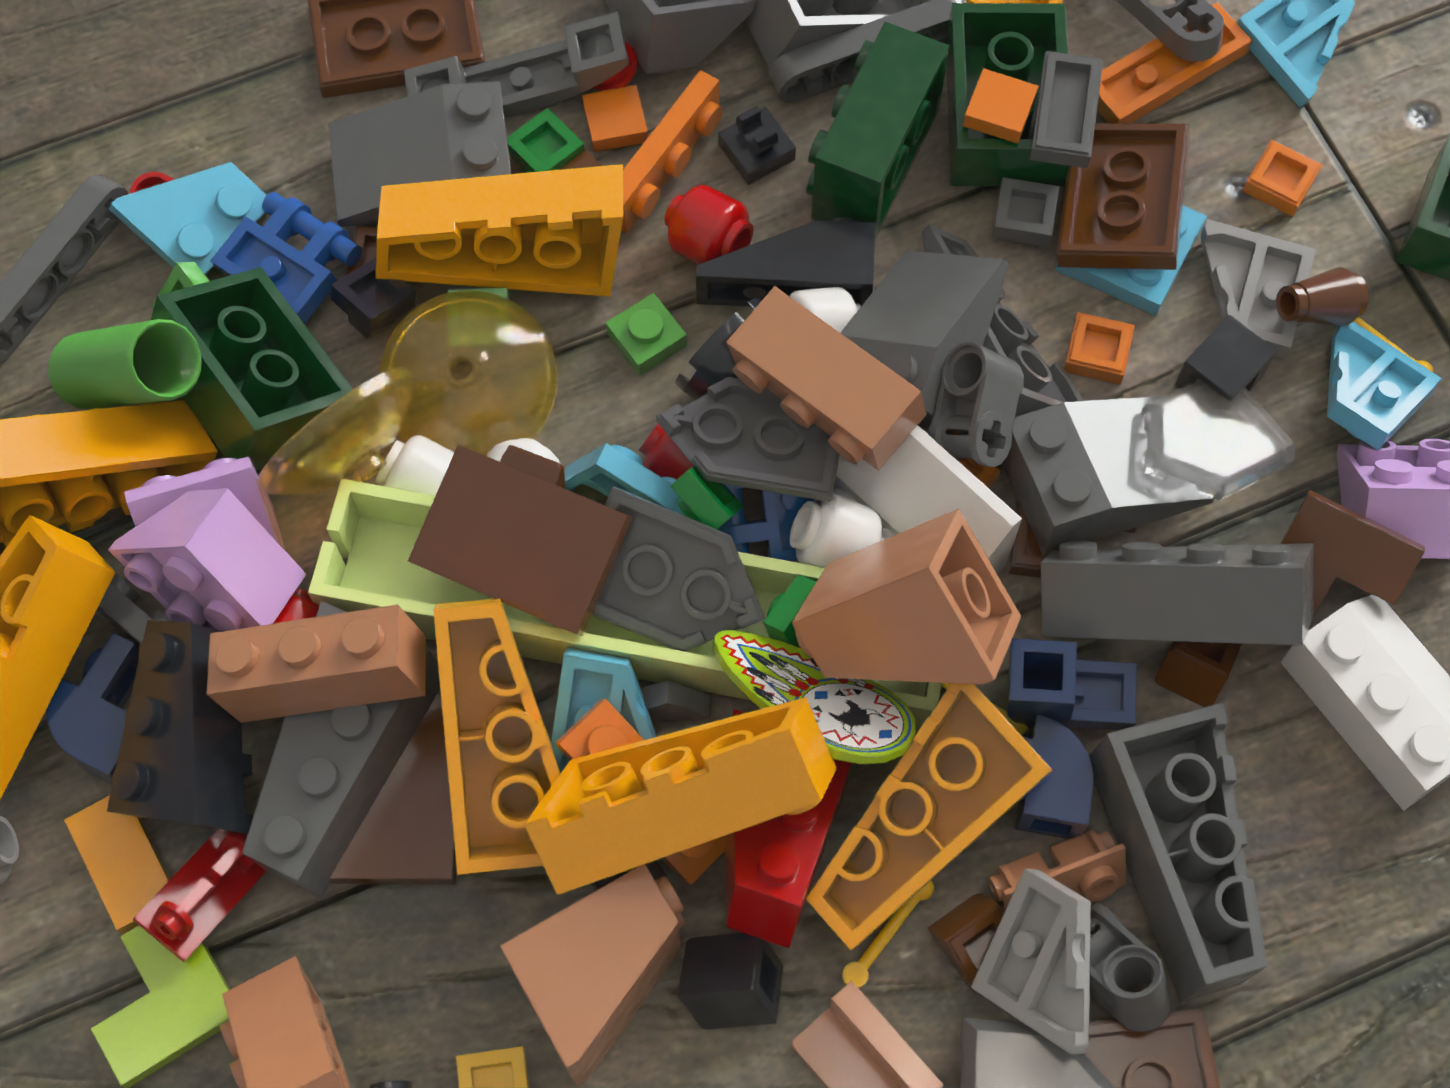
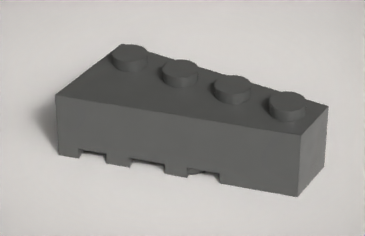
M1090 541L1060 543L1059 550H1053L1041 562L1042 637L1302 646L1314 616V543L1255 545L1200 543L1182 547H1161L1160 544L1152 542H1133L1122 545V548L1097 549V543Z
M321 600L316 617L345 613V611ZM426 649V696L285 716L242 853L266 872L319 899L322 898L331 882L330 877L440 690L438 662L429 650Z
M1225 702L1107 733L1089 755L1095 784L1118 843H1123L1126 848L1128 869L1181 1003L1241 985L1267 967L1254 880L1248 878L1243 848L1248 842L1244 819H1238L1233 784L1237 781L1233 755H1228L1224 728L1228 725Z

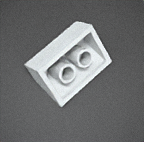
M918 425L879 471L863 459L855 465L841 455L839 457L833 494H838L875 510L881 519L882 536L886 539L959 508L996 574L1007 565L1022 518Z
M1369 595L1347 603L1307 632L1302 646L1293 645L1280 663L1403 811L1450 778V676L1386 601L1374 595Z

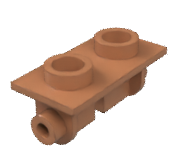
M1091 829L1082 834V836H1076L1050 847L1051 856L1057 867L1048 869L1040 853L1036 852L1006 865L998 866L997 874L988 877V884L996 901L1004 900V911L1007 909L1024 869L1040 870L1087 900L1096 902L1109 897L1117 889L1126 886V848L1123 843L1115 846L1114 840L1108 831L1097 834L1095 830Z

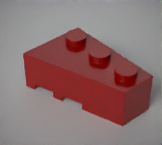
M733 709L732 717L744 714L745 712ZM833 759L837 769L822 800L810 810L796 815L784 814L727 835L725 854L726 927L790 948L806 903V898L809 895L844 796L852 762Z

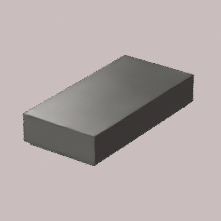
M1045 51L1030 160L1088 168L1092 154L1103 59Z

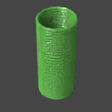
M163 319L72 334L64 337L54 347L49 359V379L54 391L65 403L82 409L174 400L186 395L196 385L201 372V352L194 336L186 327L179 323Z

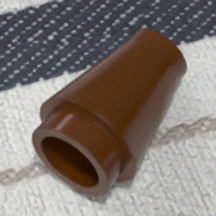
M1336 267L1282 287L1276 296V309L1279 316L1287 322L1295 321L1347 326L1366 311L1369 301L1368 287L1365 280L1358 273L1351 272L1343 267Z

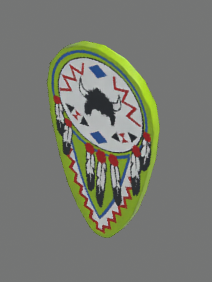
M723 630L715 635L713 650L719 664L730 680L760 709L807 698L833 759L857 764L885 763L904 755L912 745L916 732V719L907 704L882 685L870 679L825 678L813 658L807 656L801 648L783 641L734 630Z

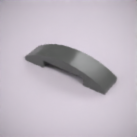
M618 12L564 26L566 40L463 68L458 57L454 56L404 70L407 96L442 84L500 81L504 117L534 111L567 100L603 83L629 65L620 16Z

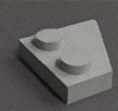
M1207 219L1200 239L1222 322L1229 314L1274 347L1277 350L1275 356L1286 358L1292 345L1297 322H1287L1279 316L1276 309V296L1282 287L1309 278L1316 249Z
M1024 869L971 988L1069 1054H1085L1089 1045L1091 901L1040 870Z

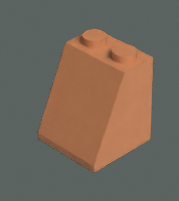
M958 508L828 563L792 624L802 651L814 659L825 678L983 685L995 680L1021 615Z
M645 864L640 865L500 945L513 973L576 1087L590 1078L681 950L679 928L686 925L681 915V912L684 911L682 903L667 877L664 875L654 880Z

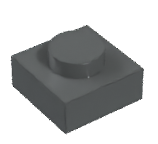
M1002 177L992 238L1049 247L1059 186Z

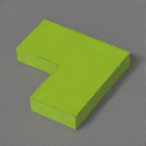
M139 925L120 936L150 992L92 1027L91 1030L122 1087L130 1088L221 1031L220 1024L229 1020L222 993L230 990L204 941L183 963Z

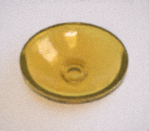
M463 290L442 294L412 310L399 323L390 336L382 355L379 370V389L384 410L390 423L405 442L413 436L420 435L455 452L459 444L485 456L496 444L511 439H534L550 416L558 387V371L554 351L538 322L525 309L513 301L497 294L477 290ZM458 362H471L473 370L469 377L462 380L453 377L452 371Z
M406 367L393 368L371 378L335 401L302 427L273 455L260 473L258 481L269 494L294 496L325 492L339 486L341 479H353L354 481L365 483L373 478L386 466L387 462L382 455L404 428L415 395V378Z

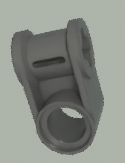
M960 343L945 358L935 413L928 435L958 462L963 458L974 459L980 466L996 467L1003 463L1011 448L1012 428L1018 399L1023 388L1024 375L1016 361L976 343ZM949 429H953L958 435H947L946 432ZM982 440H993V444L987 445Z
M1096 903L1090 910L1089 995L1127 1029L1139 1032L1153 1030L1166 1021L1172 1008L1162 961L1154 951L1134 936L1114 913L1104 905ZM1133 985H1149L1148 988L1141 992H1125Z

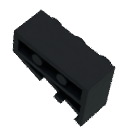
M147 620L144 638L139 649V662L130 704L125 714V728L117 765L111 780L112 789L107 812L165 823L243 834L249 833L254 815L244 813L243 777L252 775V755L242 753L241 723L207 695L210 633L222 631L188 622Z

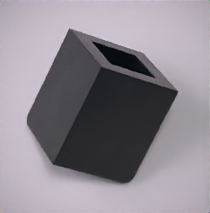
M1229 314L1185 361L1174 386L1185 393L1197 379H1200L1225 400L1232 401L1243 389L1250 392L1264 377L1277 350Z
M742 932L692 937L687 940L678 998L703 1029L776 1024L784 965L768 941Z

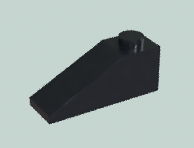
M849 217L835 218L831 221L815 220L699 264L696 267L697 304L751 307L747 302L757 297L763 300L775 286L788 296L798 290L842 287L852 296L855 304L862 306L873 291L876 223L860 222Z

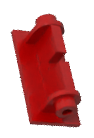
M216 830L133 918L134 922L183 963L266 873L263 868L242 853L248 834L227 833L226 831Z

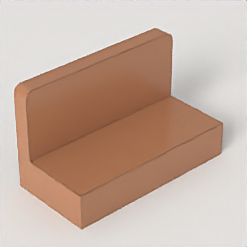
M852 981L831 998L829 1008L794 1038L792 1042L793 1050L826 1088L943 1087V1083Z

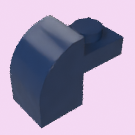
M112 633L103 648H98L91 654L83 669V680L79 687L61 679L47 707L48 725L58 745L85 771L110 785L116 769L125 728L126 710L123 707L132 694L139 662V648L135 643L115 633Z
M1012 638L1009 654L1007 715L1013 722L1024 724L1031 729L1036 716L1041 715L1061 723L1068 729L1071 727L1122 730L1136 725L1137 663L1076 660L1077 642Z
M1037 715L1028 738H1023L1053 771L1019 801L1015 830L1064 839L1082 836L1089 824L1094 782L1089 755L1081 741L1067 727L1051 718Z

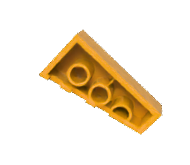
M623 164L381 186L377 230L376 279H397L412 282L611 297L623 222Z
M185 400L0 419V543L3 542L5 547H7L29 515L53 526L66 523L70 532L94 526V521L103 517L111 509L121 507L125 515H129L130 511L126 502L125 491L142 487L146 481L154 477L165 475L178 477L203 470L208 463L214 461L218 451Z
M31 515L28 516L0 555V800L116 573L88 541Z
M501 599L435 604L433 612L457 875L543 866L524 824L561 774Z
M949 684L947 691L913 738L912 745L905 752L892 773L886 778L876 793V797L806 898L850 950L856 948L1053 771L974 684Z
M805 697L571 759L524 826L557 895L775 817L784 814L796 815L806 812L822 800L837 767L809 702Z

